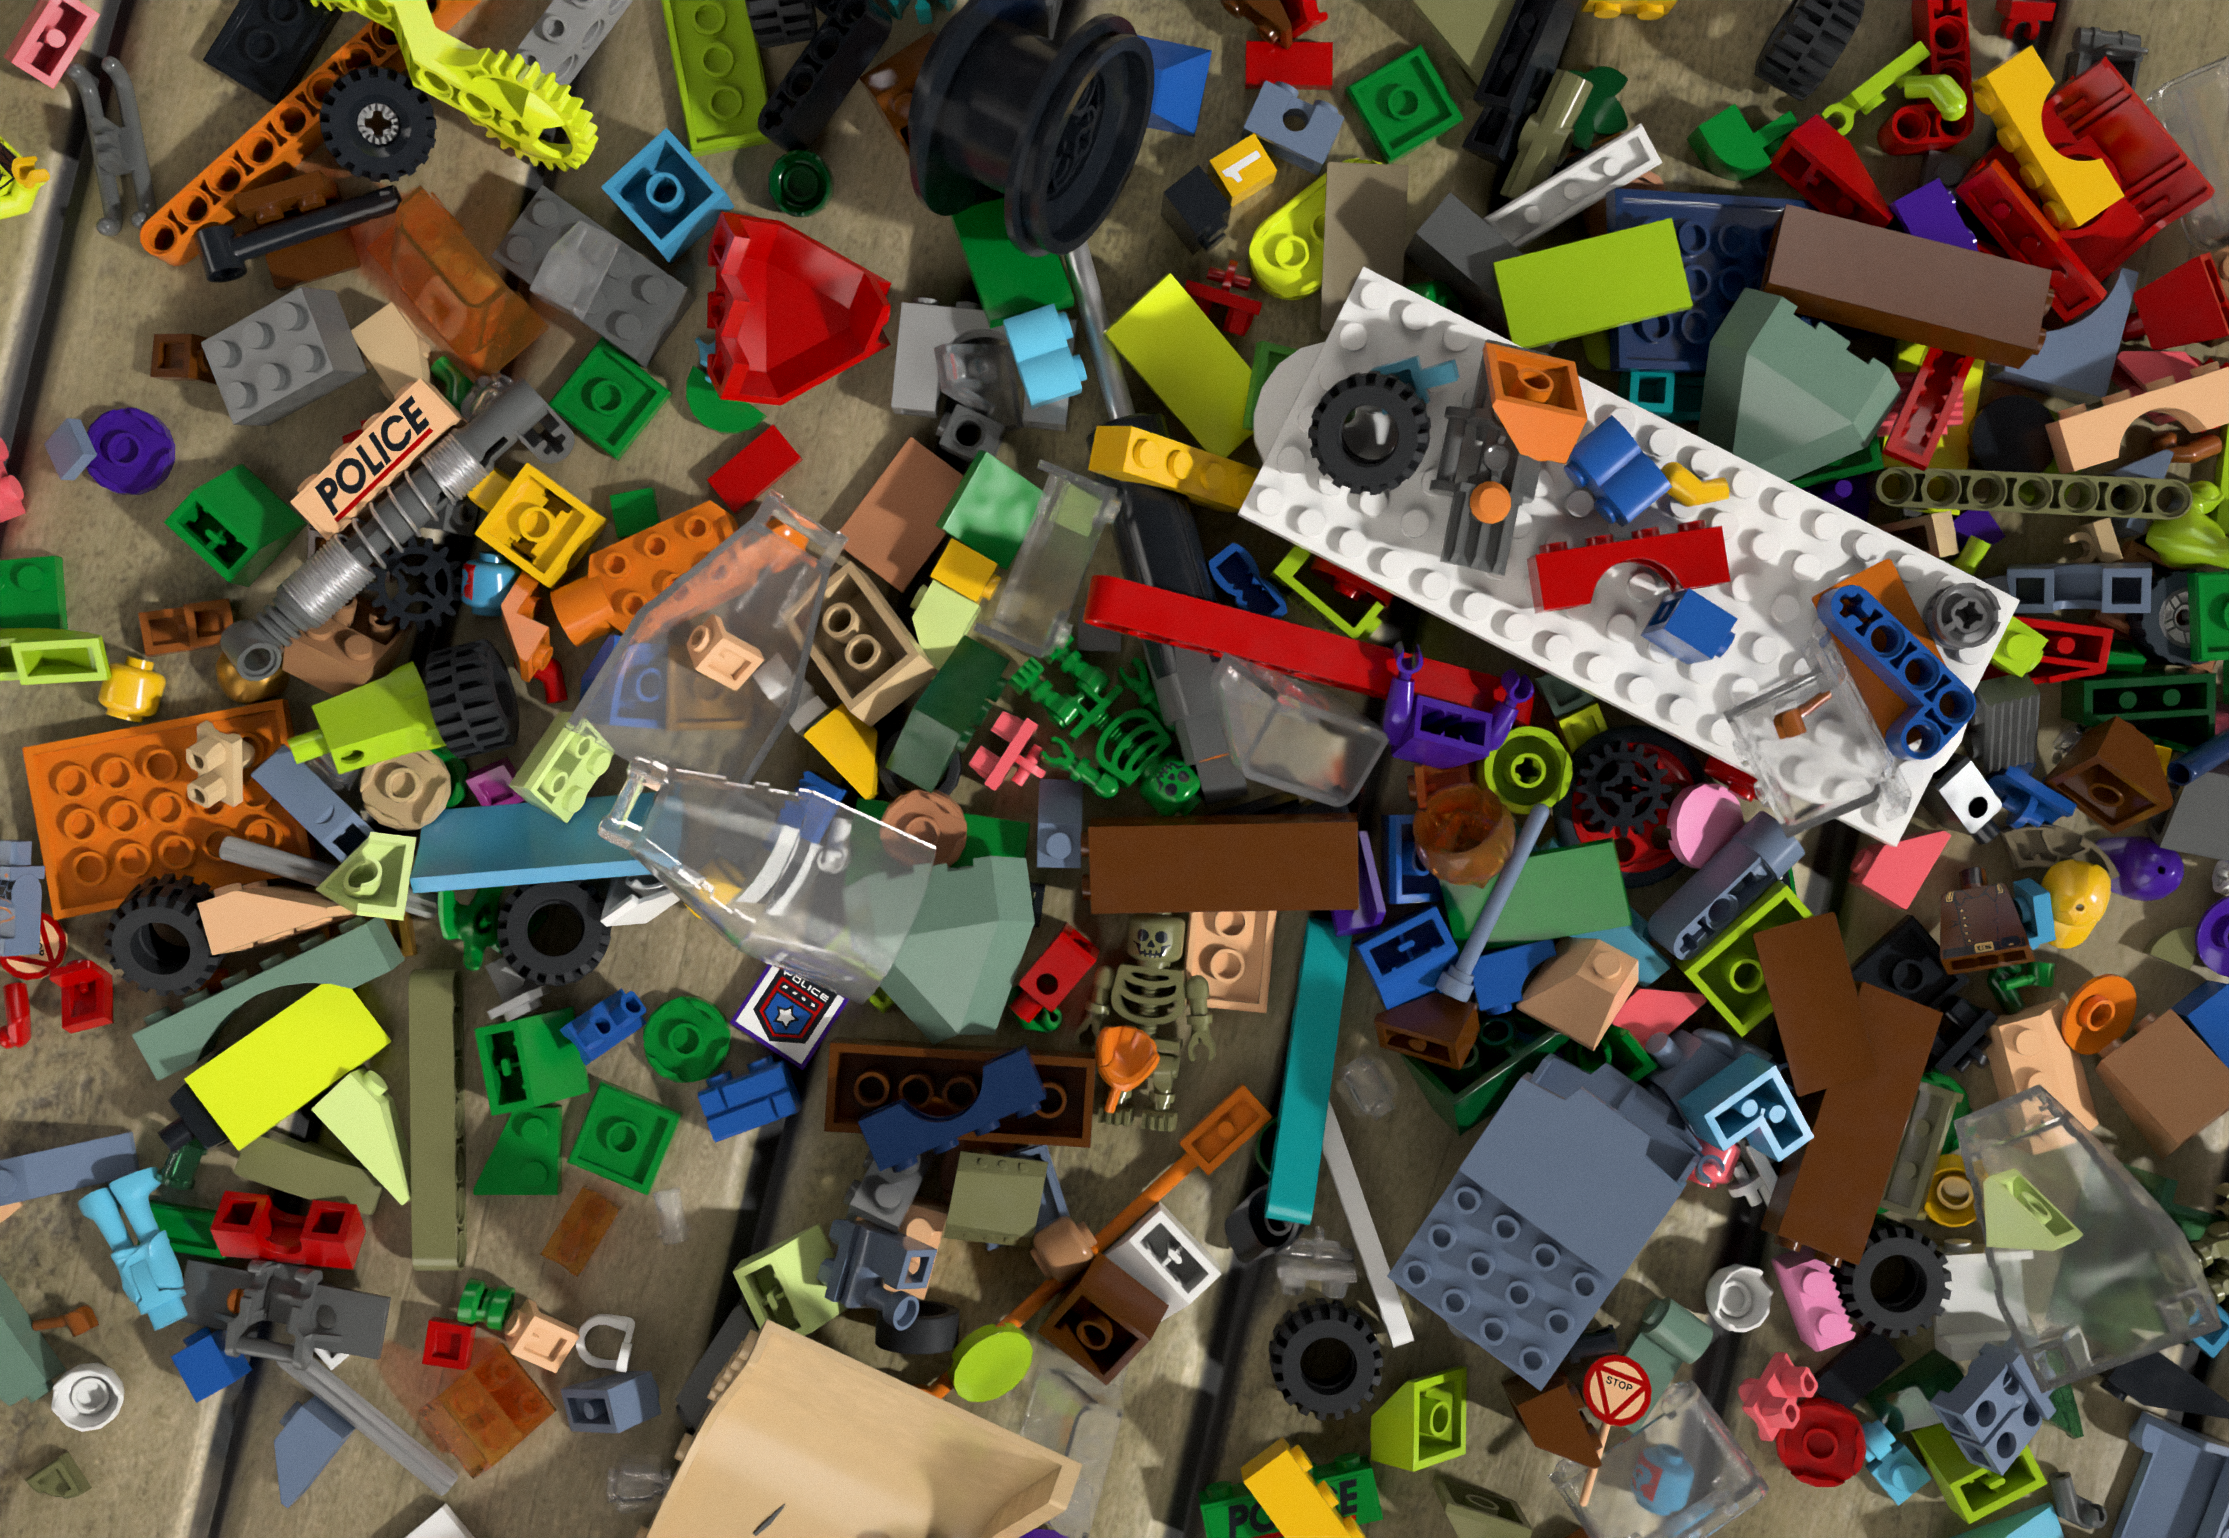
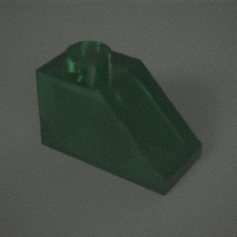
M1934 1348L1864 1396V1399L1879 1421L1892 1435L1943 1423L1929 1402L1940 1390L1950 1394L1964 1378V1375L1953 1360Z

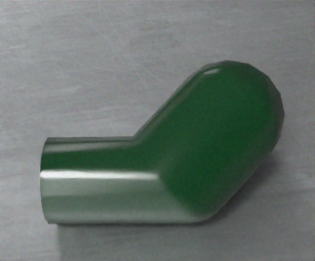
M2026 963L1989 969L1986 980L1987 986L2006 1015L2019 1012L2026 1004L2016 988L2002 991L1999 987V982L2015 977L2016 973H2019Z

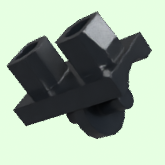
M1953 995L1940 1010V1012H1943V1016L1953 1025L1944 1035L1937 1030L1925 1068L1930 1071L1933 1069L1941 1075H1945L1952 1066L1960 1073H1963L1971 1064L1985 1070L1989 1066L1990 1061L1983 1052L1992 1041L1984 1033L1998 1018L1989 1009L1977 1007L1966 999Z

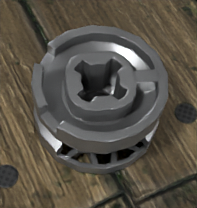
M1960 583L1937 590L1928 599L1923 610V622L1935 644L1951 650L1974 648L1987 643L1997 633L2001 623L1998 622V610H2001L1997 597L1988 588L1984 589L1976 585V583ZM1935 598V599H1936L1935 604H1934V605H1931L1932 600Z

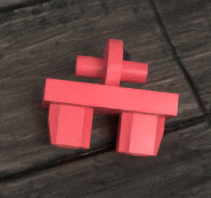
M1003 711L990 731L1010 743L1006 751L1000 758L981 745L968 765L979 776L986 779L984 784L994 791L998 790L1015 762L1020 765L1011 779L1016 784L1022 787L1031 773L1042 779L1046 771L1036 764L1040 760V752L1045 750L1034 744L1025 758L1020 755L1039 725L1029 718L1023 721L1019 717Z
M1775 1352L1759 1380L1747 1378L1742 1381L1738 1388V1394L1744 1402L1742 1409L1757 1424L1759 1429L1758 1436L1761 1441H1773L1780 1428L1794 1429L1800 1419V1409L1796 1401L1799 1397L1812 1398L1818 1388V1383L1808 1367L1794 1366L1785 1352Z

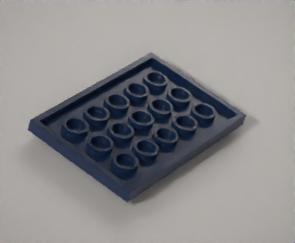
M1614 188L1606 192L1607 234L1672 218L1693 303L1692 308L1609 329L1610 371L1706 374L1709 345L1715 333L1745 287L1759 291L1773 227L1785 205L1789 204L1817 212L1821 211L1808 200ZM1793 313L1810 326L1815 327L1821 322L1849 341V326Z

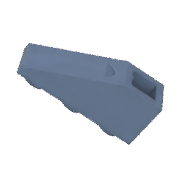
M282 744L250 774L341 863L369 837L370 832H376L304 762L296 765L291 750L285 744Z

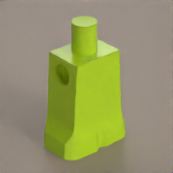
M413 661L394 669L391 673L378 680L313 705L312 709L319 728L287 739L296 765L330 754L338 775L409 753L446 746L435 725L427 691Z

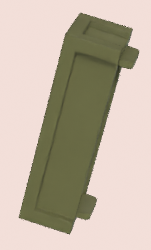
M1920 1081L1879 1207L1915 1220L1926 1219L1927 1212L1923 1211L1956 1103L1962 1102L1964 1094Z

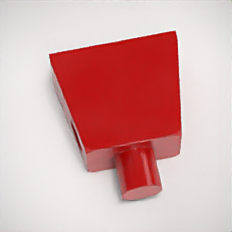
M2208 252L2190 259L2134 292L2133 300L2137 311L2128 314L2121 339L2124 342H2129L2147 335L2153 351L2228 336L2229 302L2211 253Z
M1067 922L1021 977L1018 985L1023 991L1013 1001L1010 1008L1028 1023L1034 1019L1043 1007L1053 1012L1097 961L1100 949ZM1045 973L1051 974L1057 979L1053 986H1049L1042 981L1041 977Z

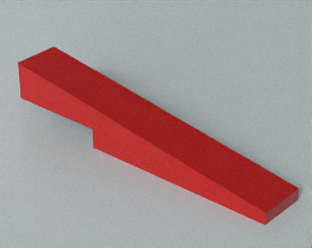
M1976 238L1979 252L2013 260L2004 249ZM1929 346L1925 347L1882 454L1921 471L1926 470L1974 362V357Z

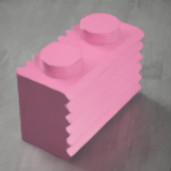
M1803 1246L1800 1253L1792 1250L1772 1258L1771 1262L1801 1341L1809 1345L1815 1352L1852 1340L1856 1333L1851 1330L1853 1325L1848 1322L1850 1316L1845 1314L1847 1308L1841 1305L1843 1299L1838 1297L1840 1291L1835 1288L1837 1283L1832 1280L1834 1275L1829 1272L1831 1267L1824 1262L1814 1259L1816 1252L1814 1249Z

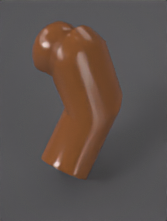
M2170 432L2153 438L2151 442L2155 452L2165 449L2174 452L2170 463H2196L2217 455L2222 450V441L2215 434H2209L2178 445L2176 434Z

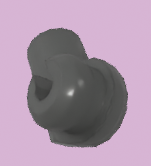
M2055 1472L2049 1475L2057 1512L2063 1519L2088 1530L2092 1528L2099 1529L2106 1524L2107 1512L2102 1505L2094 1504L2092 1501L2076 1495L2071 1473Z

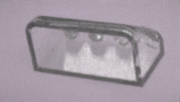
M1224 653L1212 674L1210 689L1232 766L1250 780L1327 805L1342 807L1350 803L1357 796L1390 740L1387 733L1383 731V728L1339 696L1231 654Z

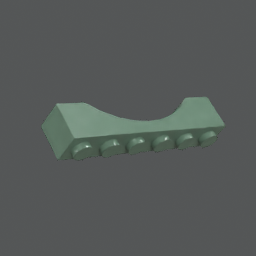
M354 916L339 924L337 927L340 933L332 937L326 938L325 934L321 932L299 943L301 951L288 957L283 950L261 961L259 964L262 970L252 975H249L247 970L243 969L220 981L224 987L221 990L210 994L208 988L205 987L183 998L182 1002L185 1006L174 1012L171 1011L169 1006H165L145 1016L143 1020L146 1026L133 1033L132 1037L156 1080L159 1081L193 1065L212 1052L222 1030L234 1013L249 999L258 994L280 986L301 983L333 984L353 989L393 970L405 958L384 919L372 917L365 920L364 916Z

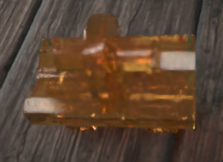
M584 1185L540 1255L560 1264L578 1278L622 1207L587 1185Z

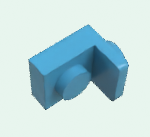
M2031 878L2014 881L2015 898L2012 900L2032 950L2038 948L2042 943L2056 940L2050 892Z

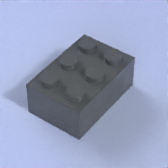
M299 287L201 342L233 425L269 426L368 373L337 294L333 290Z

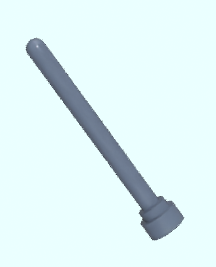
M1537 803L1531 809L1456 965L1451 964L1448 971H1442L1435 987L1448 996L1462 1002H1468L1475 987L1472 984L1475 977L1472 971L1549 816L1547 805Z

